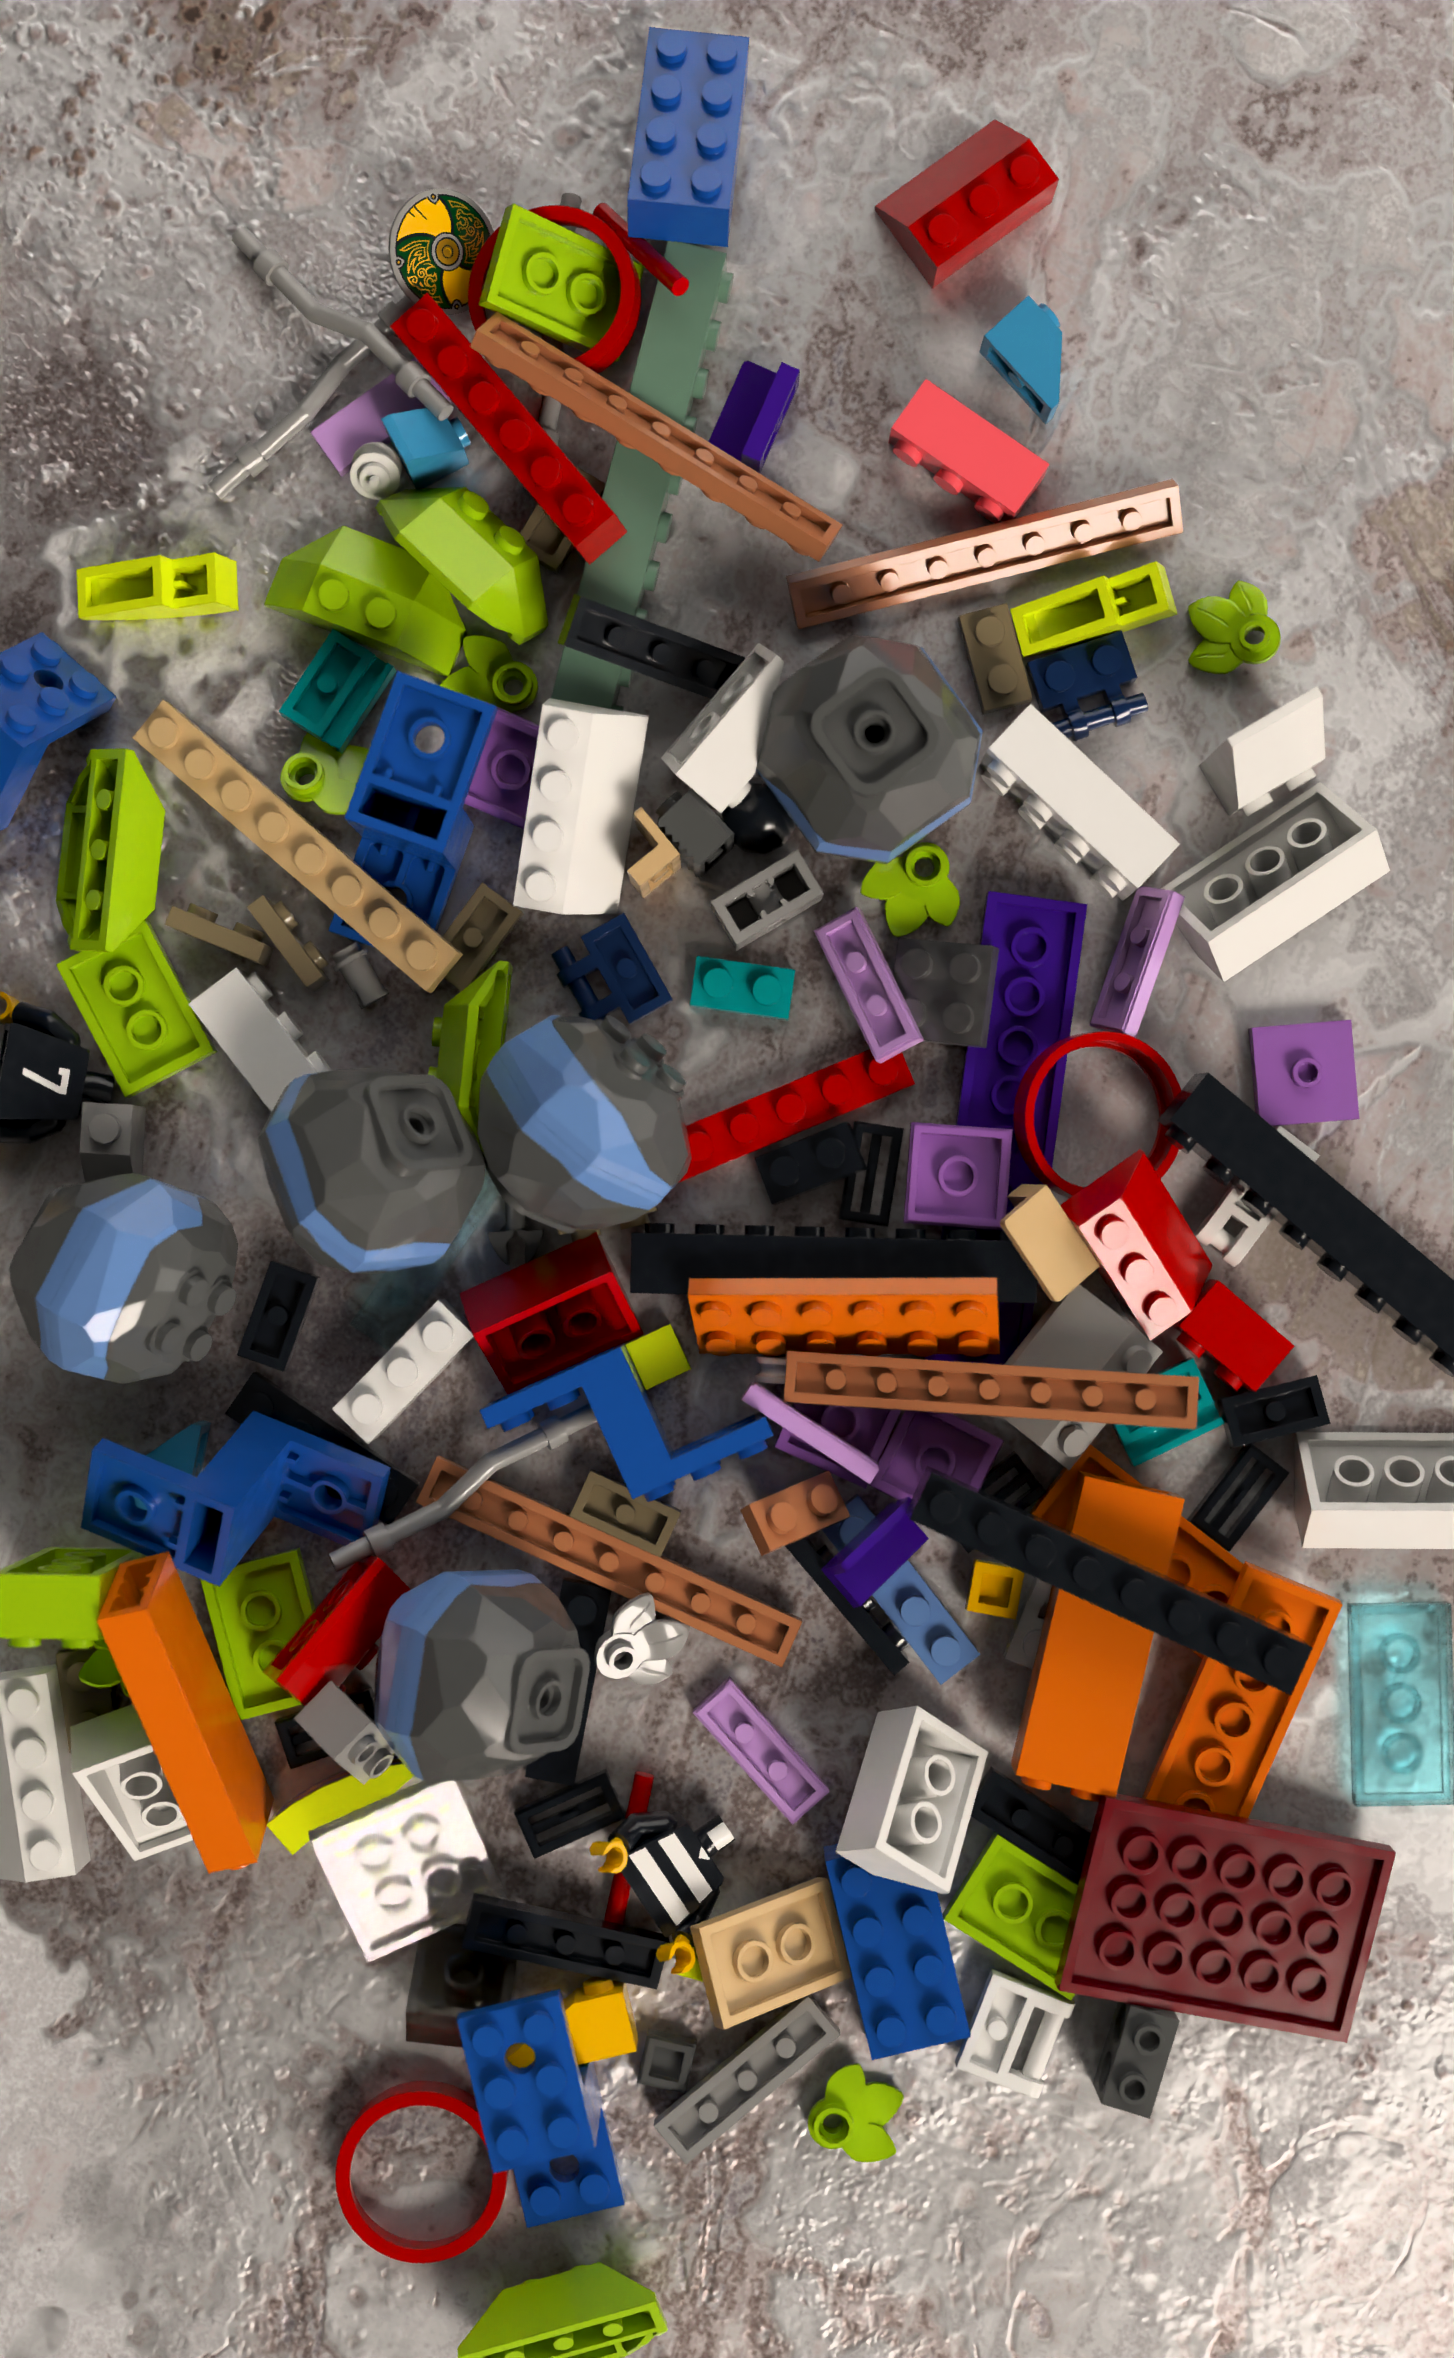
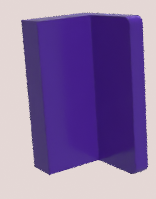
M744 361L708 442L758 473H761L798 389L800 370L781 362L777 373L753 362Z
M910 1497L889 1503L821 1569L853 1608L860 1607L929 1539L906 1514L911 1501Z

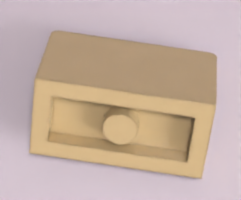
M640 807L633 813L636 828L653 849L630 867L627 872L632 886L642 898H645L682 867L680 853L645 810Z
M1021 1184L1007 1196L1015 1208L1000 1220V1226L1051 1301L1059 1302L1100 1265L1048 1186Z

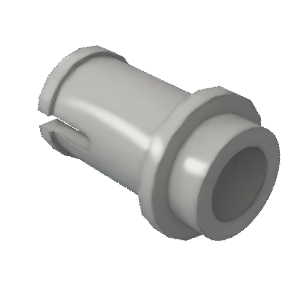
M355 942L332 956L336 963L333 970L342 973L358 1000L360 1008L364 1009L385 997L389 992L384 988L366 957L369 954L368 949L362 950L359 943Z

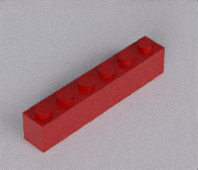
M428 292L390 325L406 348L589 565L627 533V530L611 508L479 352L470 347L471 343Z

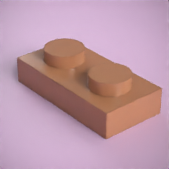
M830 1471L750 1503L740 1509L761 1556L850 1517Z

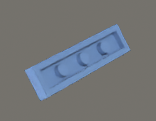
M858 1494L845 1503L850 1517L822 1530L838 1552L875 1518ZM909 1560L872 1595L940 1685L980 1655L979 1651Z

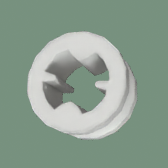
M756 1356V1363L761 1366V1370L755 1375V1382L785 1384L787 1357Z

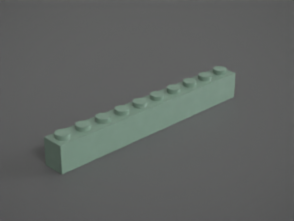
M668 241L664 257L688 279L689 287L683 295L675 296L659 280L657 281L629 393L695 433L697 418L690 416L694 398L703 400L709 369L702 368L706 351L715 352L722 322L714 319L719 302L728 303L734 273L727 272V253L688 243ZM616 441L602 499L618 517L627 533L590 565L587 562L585 563L577 595L647 621L648 610L641 609L645 590L654 592L660 562L654 561L653 558L657 543L666 544L673 514L665 511L670 494L679 495L683 478L665 472L653 459L636 449L623 446L618 441ZM564 646L551 699L623 711V706L616 705L621 686L630 687L634 671Z

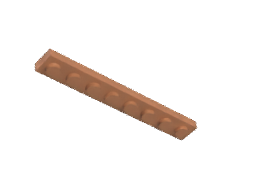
M499 312L492 315L476 330L470 347L484 355L490 364L510 371L528 382V385L535 392L554 398L570 408L579 419L596 424L614 435L616 440L623 446L636 449L653 459L665 472L674 476H680L700 488L709 499L724 503L745 516L751 525L760 529H766L786 541L795 552L804 556H810L819 562L837 537L843 526L838 521Z
M1173 479L788 575L786 580L796 626L798 629L1183 533L1179 486Z
M787 1351L784 1402L1196 1430L1199 1377Z
M438 1455L416 1503L425 1507L437 1501L469 1469ZM488 1478L449 1516V1518L628 1599H633L638 1595L649 1592L654 1599L655 1611L779 1667H783L803 1622L802 1618L664 1556L660 1558L570 1517V1514L491 1478Z

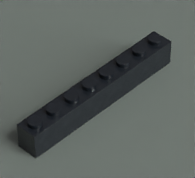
M1210 1073L1194 1074L1157 1120L1168 1129L1164 1134L1166 1139L1184 1153L1188 1154L1193 1150L1206 1161L1202 1168L1208 1175L1224 1186L1231 1182L1241 1190L1244 1195L1240 1200L1246 1207L1262 1218L1270 1214L1273 1219L1282 1225L1278 1232L1284 1239L1300 1250L1307 1246L1320 1257L1316 1264L1322 1271L1339 1282L1345 1278L1358 1289L1354 1296L1360 1303L1377 1314L1381 1310L1396 1321L1392 1325V1329L1399 1336L1413 1345H1417L1418 1342L1422 1343L1433 1353L1429 1360L1441 1371L1454 1377V1280Z
M646 1223L645 1233H631L630 1293L688 1295L689 1278H997L998 1302L1037 1303V1280L1004 1231H997V1241L976 1240L977 1230H946V1240L926 1239V1229L895 1228V1238H875V1228L845 1227V1237H825V1227L795 1226L794 1236H774L775 1226L745 1225L744 1235H724L725 1225L695 1224L694 1234H676L675 1224Z
M929 1466L926 1467L906 1510L909 1519L1289 1695L1292 1694L1313 1648L1292 1633Z

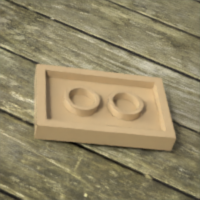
M814 1878L690 1926L716 2028L725 2030L852 1977L827 1878Z

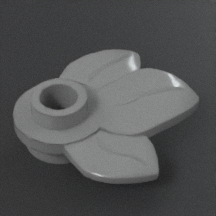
M647 1592L638 1595L615 1612L611 1630L604 1633L598 1639L594 1652L595 1664L604 1676L611 1679L629 1677L640 1685L659 1683L672 1675L673 1671L668 1658L676 1655L683 1648L688 1638L690 1626L677 1620H656L655 1603L651 1593ZM626 1651L622 1658L614 1661L619 1653Z

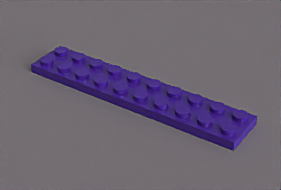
M988 891L986 893L979 945L995 946L999 949L987 1046L986 1048L966 1046L955 1125L1012 1129L1009 1195L1021 1184L1044 1185L1028 1168L1018 1148L1013 1122L1014 1103L1020 1082L1031 1063L1046 1048L1070 1036L1087 904ZM1067 1054L1062 1056L1045 1076L1039 1088L1034 1109V1127L1038 1145L1051 1168L1053 1167ZM1007 1198L1006 1215L1015 1208L1009 1198ZM942 1226L940 1239L946 1240V1230H977L976 1240L997 1241V1231L1004 1230ZM998 1302L1000 1354H984L977 1357L964 1354H933L924 1357V1360L1004 1365L1031 1331L1034 1303Z

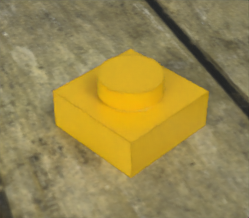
M974 1559L965 1609L967 1611L1016 1620L1024 1572L1006 1564Z

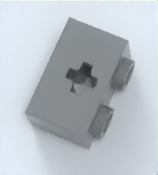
M797 849L712 900L711 909L737 951L820 902L824 892Z
M332 1681L293 1718L335 1762L363 1785L370 1778L374 1779L383 1774L393 1761V1754L395 1752L382 1736L375 1721Z

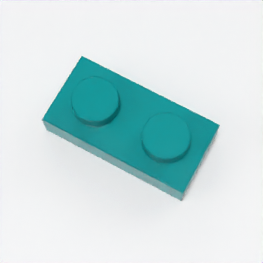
M697 956L690 1007L788 1020L795 970Z

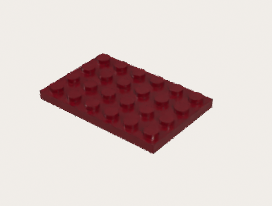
M1117 1793L1116 1797L1100 1795L1054 1983L1057 1989L1062 1992L1347 2043L1396 1852L1390 1845L1124 1794Z

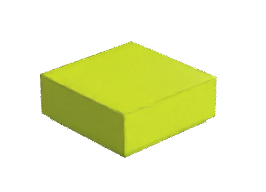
M671 1323L625 1344L646 1390L691 1369Z

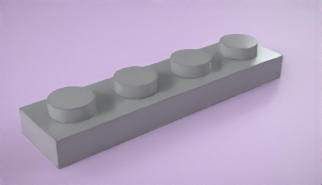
M811 1994L794 2001L688 2090L686 2094L654 2119V2127L687 2165L840 2036V2029Z

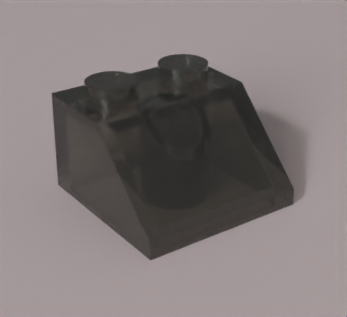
M422 1920L406 2006V2041L463 2048L457 2024L458 2014L514 2000L518 1960L461 1948L464 1924Z

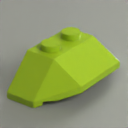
M466 487L405 489L379 500L375 509L384 518V523L393 538L468 610L494 628L508 632V637L519 645L546 630L549 624L538 555L526 545L524 537L517 530L506 526L489 509V505L480 495L471 492Z
M344 525L282 558L264 602L265 607L329 632L335 629L352 641L446 678L452 673L463 645V639L467 635L450 592L403 548Z
M127 748L90 749L86 758L87 766L78 776L66 802L56 904L62 925L69 935L67 942L70 950L113 952L155 910L165 809L134 750Z
M498 961L446 1003L443 1007V1017H435L432 1028V1046L439 1047L438 1067L430 1066L428 1075L439 1078L448 1086L459 1112L474 1131L481 1149L482 1146L477 1134L480 1080L492 1058L506 1041L513 966L508 961Z
M597 2262L590 2265L575 2266L569 2271L541 2279H529L519 2285L502 2289L458 2346L457 2352L458 2358H621L642 2348L654 2336H661L667 2332L668 2326L655 2292L605 2264Z

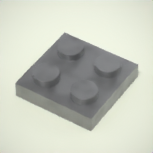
M898 938L893 976L924 1038L922 1042L986 1048L999 954L997 947Z

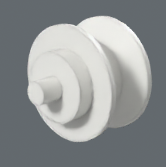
M370 442L362 445L356 450L352 459L350 479L353 487L358 493L369 499L378 500L391 496L397 490L400 483L401 459L397 452L387 444Z

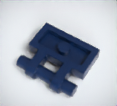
M1122 630L1027 662L1025 666L1041 713L1060 707L1064 719L1052 724L1067 738L1071 737L1073 741L1089 737V731L1112 723L1115 727L1130 723L1131 717L1148 711V703L1143 692L1125 698L1120 689V686L1132 683L1138 678ZM1099 693L1103 694L1106 705L1082 712L1078 700Z
M625 913L616 916L581 936L583 943L590 955L576 961L569 946H565L551 954L560 971L556 975L563 988L569 987L582 1010L578 1013L579 1017L604 1020L606 1016L621 1008L628 1023L632 1025L673 1002L670 993ZM598 969L612 994L601 1000H598L586 976Z

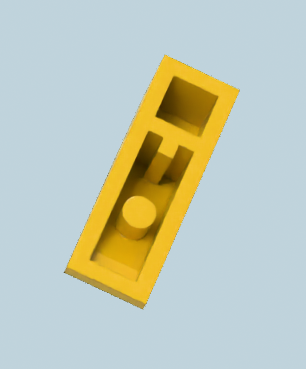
M593 1977L584 1981L583 1987L575 1989L563 1999L578 2065L637 2051L638 2032L626 1983ZM515 2043L506 2050L508 2061L519 2068L531 2065L536 2058L533 2049L525 2043Z

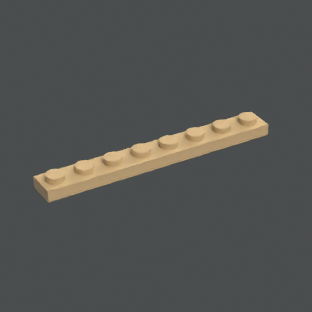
M163 699L132 737L426 992L432 993L463 956L460 951L171 703Z

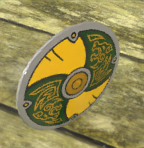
M429 189L410 198L396 215L389 236L390 265L399 287L414 304L428 292L446 315L459 314L469 310L468 285L471 270L480 249L494 232L488 217L472 199L451 189Z

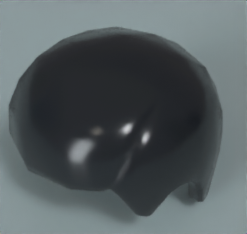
M753 776L749 780L751 789L736 807L731 808L727 806L721 813V819L734 832V844L745 852L766 854L782 847L791 837L796 824L762 777Z

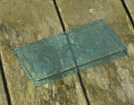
M1447 1601L1347 1603L1352 1803L1356 1807L1454 1805V1691L1451 1604Z

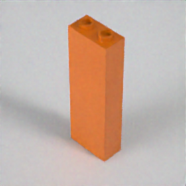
M1078 1471L1065 1529L1167 1576L1185 1499L1177 1493ZM1052 1585L1011 1760V1766L1015 1774L1022 1776L1021 1783L1042 1790H1050L1052 1784L1071 1788V1795L1094 1802H1099L1100 1795L1116 1797L1154 1632Z
M168 1551L120 1563L96 1621L208 1874L227 1869L238 1870L249 1864L257 1863L274 1797L171 1555Z

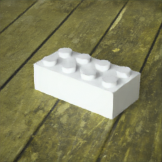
M1032 704L988 748L979 764V767L984 771L981 776L984 782L998 795L1004 796L1008 793L1020 804L1021 807L1018 809L1020 816L1034 829L1039 831L1044 827L1057 839L1054 843L1057 851L1072 864L1076 865L1080 861L1094 874L1090 878L1091 882L1110 899L1116 895L1124 901L1180 845Z

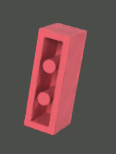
M927 379L924 380L892 426L888 442L894 446L892 450L899 459L912 467H917L920 464L934 474V481L942 489L953 495H958L961 492L976 503L974 508L980 515L993 523H999L1000 520L1003 522L1015 519L1043 480L1049 467V463Z

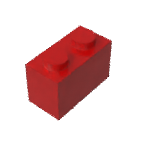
M1209 1279L1204 1284L1192 1312L1172 1325L1180 1332L1175 1340L1198 1359L1205 1353L1218 1365L1214 1370V1374L1236 1392L1241 1386L1256 1392L1295 1347L1219 1280Z

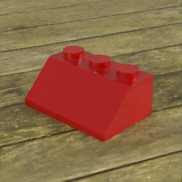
M994 119L875 205L874 210L933 289L1052 203L1059 178L1028 137Z
M1139 1149L1060 1206L1100 1265L1097 1271L1127 1318L1149 1340H1152L1192 1312L1213 1265L1149 1159Z
M597 1232L459 1293L472 1335L507 1395L644 1334L613 1263Z
M369 1556L351 1565L265 1668L263 1673L304 1707L330 1681L345 1692L347 1687L342 1682L355 1667L361 1671L377 1654L379 1646L375 1642L383 1634L390 1608L402 1594L411 1589L379 1557Z

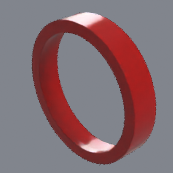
M549 205L529 209V211L560 226H573L592 232L605 243L614 256L621 282L620 302L616 316L603 338L590 350L574 358L599 374L622 354L637 326L641 307V288L637 269L620 238L598 217L570 206ZM500 227L491 234L480 249L469 278L468 306L475 331L487 321L485 308L479 305Z
M1108 1031L1081 1033L1066 1037L1055 1042L1038 1055L1020 1082L1013 1113L1014 1132L1018 1148L1032 1173L1044 1185H1047L1052 1191L1064 1197L1071 1198L1085 1187L1077 1186L1062 1179L1051 1168L1041 1152L1034 1127V1109L1039 1088L1052 1066L1065 1054L1085 1047H1104L1127 1056L1146 1074L1156 1095L1160 1118L1181 1092V1088L1175 1074L1164 1058L1148 1044L1135 1037ZM1159 1122L1156 1139L1147 1158L1161 1179L1174 1162L1179 1149L1166 1139L1164 1134L1168 1129Z
M421 2080L391 2087L371 2099L360 2110L351 2123L341 2145L335 2176L339 2204L354 2232L379 2253L392 2259L409 2263L443 2261L461 2254L476 2244L491 2228L499 2214L509 2177V2170L494 2174L492 2171L490 2197L480 2217L465 2230L448 2238L433 2241L405 2239L386 2231L367 2215L360 2205L352 2186V2159L355 2149L365 2132L377 2120L388 2113L400 2108L418 2105L445 2109L470 2124L486 2146L475 2096L451 2084Z

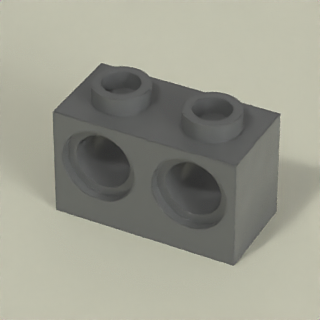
M1117 2002L1093 2081V2086L1101 2104L1150 2119L1180 2022L1175 2012Z

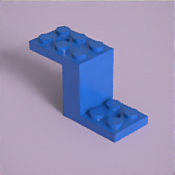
M43 632L0 652V831L9 826L48 744L110 711L117 697L97 677L84 669L62 650L59 644L51 640Z
M397 671L344 819L362 836L354 861L387 890L391 888L403 890L407 898L406 906L437 932L475 827L463 809V805L498 709L495 705ZM427 726L440 728L445 736L442 747L433 753L422 752L416 746L418 732ZM334 913L329 932L375 948Z
M624 1342L492 1401L479 1410L488 1429L500 1424L503 1432H506L532 1420L531 1418L535 1416L533 1408L547 1403L549 1410L553 1411L577 1400L581 1395L578 1388L582 1387L632 1499L644 1495L647 1502L674 1491L675 1480L691 1474L693 1481L717 1472L721 1469L720 1465L722 1463L720 1460L736 1452L740 1460L765 1450L768 1448L766 1439L774 1436L767 1416L757 1412L673 1450Z
M254 1410L197 1477L102 1438L92 1449L80 1528L146 1556L169 1551L176 1569L220 1587L274 1517L344 1546L364 1537L363 1531L378 1524L391 1467ZM325 1485L336 1489L342 1499L331 1497ZM133 1496L140 1499L147 1510L137 1507Z
M560 1989L459 2013L457 2024L492 2171L494 2174L513 2169L527 2228L625 2205V2193L594 2063L589 2062L578 2065ZM515 2043H525L533 2049L536 2058L531 2065L519 2068L508 2061L506 2050ZM569 2155L576 2157L579 2167L570 2175H561L552 2168V2159Z

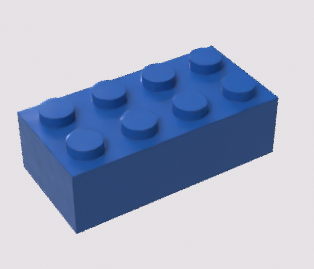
M649 27L627 198L628 237L728 247L747 85L749 37Z
M838 1843L824 1846L827 1871L872 2060L971 2037L937 1892L872 1875L836 1853Z

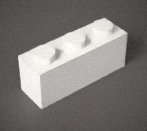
M236 967L192 1000L189 1006L269 1111L272 1112L285 1087L295 1078L306 1074L332 1070L317 1051L310 1055L305 1051L297 1040L304 1034L286 1011L280 1015L276 1013L267 1001L273 996V993L263 979L255 971L248 976L245 971Z
M445 1298L439 1299L332 1410L367 1444H370L473 1341L474 1336L472 1335L468 1320Z

